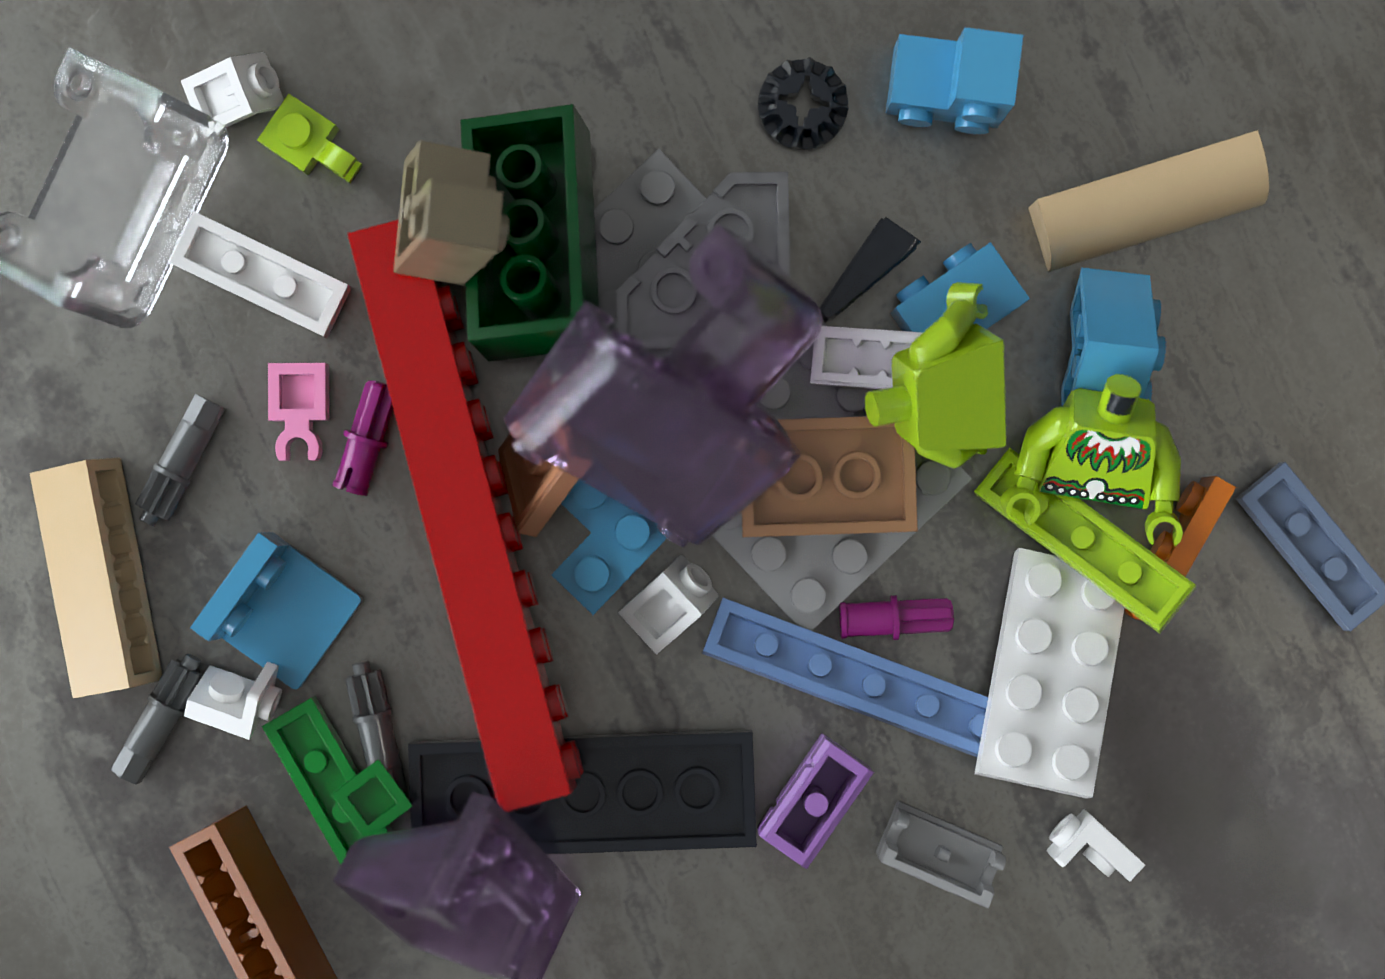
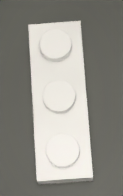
M193 211L169 263L326 338H328L352 288L346 283Z

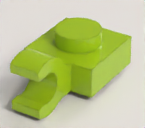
M289 93L257 139L263 146L308 176L317 162H319L351 184L363 166L353 155L332 143V140L340 130L333 122Z

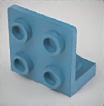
M259 532L190 628L207 641L224 639L263 668L267 662L279 665L276 678L292 689H299L361 605L363 598L275 533Z

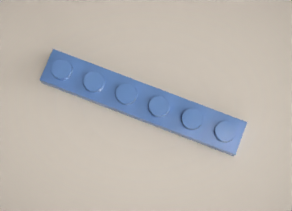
M722 598L702 654L978 757L988 697Z

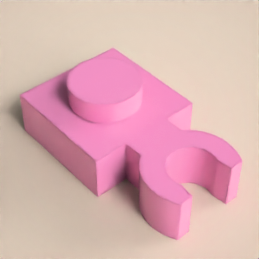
M268 363V420L285 421V430L278 436L275 444V452L279 461H290V446L293 441L299 438L304 439L308 445V460L319 461L321 459L323 446L321 439L313 431V421H329V364Z

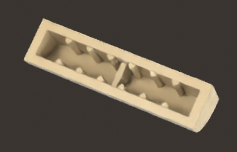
M1256 130L1037 199L1028 207L1048 272L1264 205L1269 194V174L1263 144L1259 132Z
M121 458L83 460L30 473L72 697L79 698L159 681L163 674Z

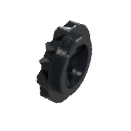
M811 57L793 61L786 60L782 65L768 73L758 97L759 117L768 134L780 144L800 150L817 148L832 140L841 130L849 109L846 85L835 73L833 67L817 62ZM804 81L809 82L808 89L811 90V99L819 101L821 105H828V107L811 108L807 117H804L803 126H798L799 116H796V106L778 99L797 97L800 88H803Z

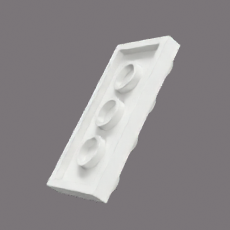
M1018 548L1014 551L975 774L1088 799L1092 798L1094 793L1125 607L1055 555Z

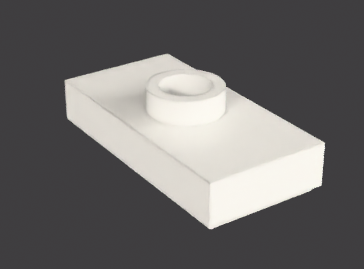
M815 325L810 383L813 385L878 390L893 387L891 365L893 356L896 352L911 347L912 342L922 332Z

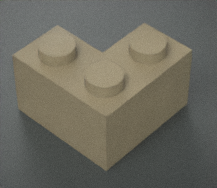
M423 140L416 144L404 160L393 273L464 285L480 268L483 269L498 251L501 252L503 250L509 231V218L507 215L501 214L503 192L495 191V177L488 176L490 154Z

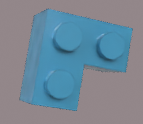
M966 27L957 41L899 34L893 51L885 114L898 115L899 123L914 127H930L933 120L955 123L954 129L956 131L968 134L989 133V127L998 128L1015 106L1024 35Z
M1081 267L1070 308L1072 351L1061 387L1062 406L1070 392L1075 389L1083 388L1103 392L1107 378L1116 374L1130 376L1135 379L1141 386L1139 398L1151 401L1152 383L1150 377L1152 371H1161L1163 367L1166 339L1164 336L1157 335L1161 317V301L1153 299L1150 275Z
M594 453L593 461L561 503L591 534L551 574L592 615L610 599L674 532L657 513Z

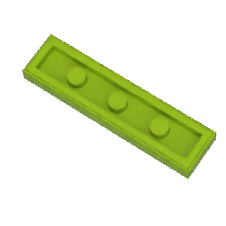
M1010 447L974 491L977 497L1005 518L1007 516L1004 514L1000 504L1001 496L1009 487L1017 485L1019 476L1014 475L1019 454ZM1036 481L1033 494L1041 507L1038 519L1030 525L1024 520L1029 499H1019L1012 506L1009 521L1159 634L1196 590V584L1079 498L1038 492V482Z

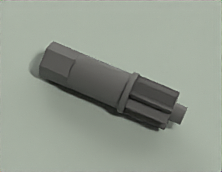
M194 395L159 463L154 464L153 471L135 503L139 508L144 509L139 520L154 527L159 517L170 520L183 493L191 483L190 477L207 447L225 408L200 395Z
M187 653L182 662L178 659L176 661L171 659L155 689L149 694L148 704L110 769L119 778L135 785L142 782L178 719L184 716L187 699L203 676L200 674L201 671L197 670L201 664V660Z
M369 661L352 664L354 675L345 678L353 712L352 719L353 723H357L366 767L379 759L403 793H406L408 791L390 716L393 712L389 706L381 669L371 671Z

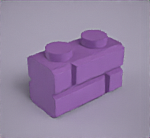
M821 733L776 798L777 805L770 807L757 825L758 835L807 869L874 772L861 759Z

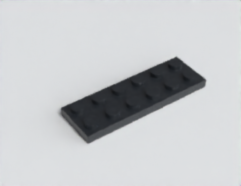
M752 730L563 736L565 743L575 740L583 766L584 774L580 778L575 779L577 785L575 790L569 795L504 813L499 811L481 739L413 741L408 744L410 802L413 805L410 808L412 859L757 847Z

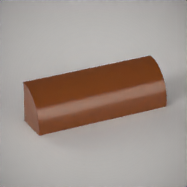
M247 805L169 847L238 979H338Z

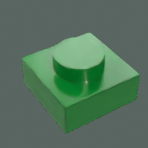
M379 759L331 793L332 798L365 842L413 807Z

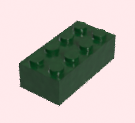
M574 104L460 120L461 148L490 154L488 176L495 177V191L503 192L501 214L507 215L509 218V231L503 250L501 252L498 251L483 269L480 268L466 282L468 342L488 362L601 348L591 137L588 127Z

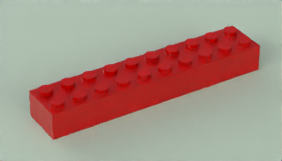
M398 219L349 232L347 235L500 813L571 794L577 787L575 779L580 778L584 771L575 740L566 743L564 741L559 721L569 717L561 685L555 684L550 686L544 664L554 661L545 627L534 628L529 607L539 605L530 571L526 572V569L519 570L514 552L524 549L521 534L518 533L514 516L510 512L504 513L499 496L508 494L500 460L497 461L495 455L488 456L485 445L486 440L494 439L486 406H482L480 398L473 399L470 389L471 385L479 384L472 353L470 350H467L464 341L458 343L455 331L465 329L456 295L453 296L450 285L443 286L442 281L393 273Z

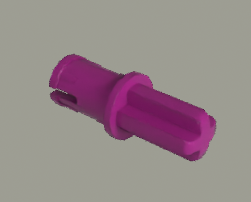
M368 380L365 383L351 430H344L343 435L348 440L336 478L332 483V486L340 490L347 488L346 492L368 496V488L381 448L387 449L389 444L387 441H384V437L393 412V406L386 383Z
M890 595V601L842 602L839 605L841 639L855 636L892 635V640H899L900 634L949 632L953 629L954 625L953 605L951 600L947 598L897 600V595Z

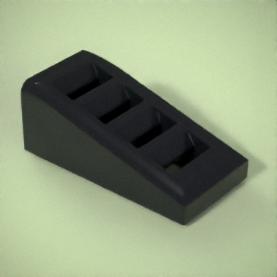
M887 217L881 218L816 311L817 316L824 323L836 318L917 249L921 241Z

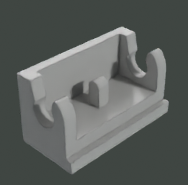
M899 800L876 849V854L881 863L985 908H989L995 894L994 887H992L994 876L997 870H1004L1006 864V857L1001 852L1003 849L1002 845Z

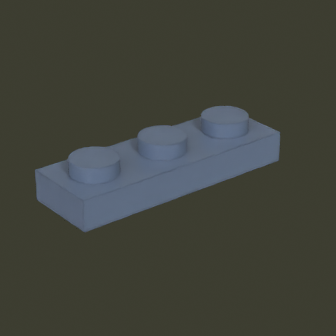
M1280 462L1235 498L1343 631L1351 632L1385 604V583L1286 462Z

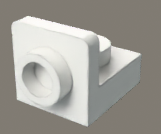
M264 52L229 57L181 80L202 135L218 132L257 113L276 110L284 101L279 88L278 76L271 67Z
M680 555L618 613L657 655L702 616L719 595L712 587V582L707 573L701 567L690 563L683 555Z
M267 662L256 681L209 665L187 699L184 716L249 740L261 719L269 722L276 712L282 695V689L275 687L279 665Z
M1085 809L1077 817L1073 814L1067 815L1057 824L1049 836L1053 843L1046 851L1061 867H1065L1086 843L1090 846L1082 854L1108 878L1117 870L1130 882L1145 866L1138 857Z

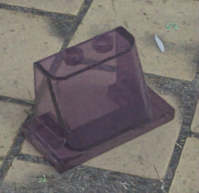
M475 792L472 793L459 820L365 836L358 839L347 852L333 879L335 884L408 946L496 979H542L582 894L493 798Z

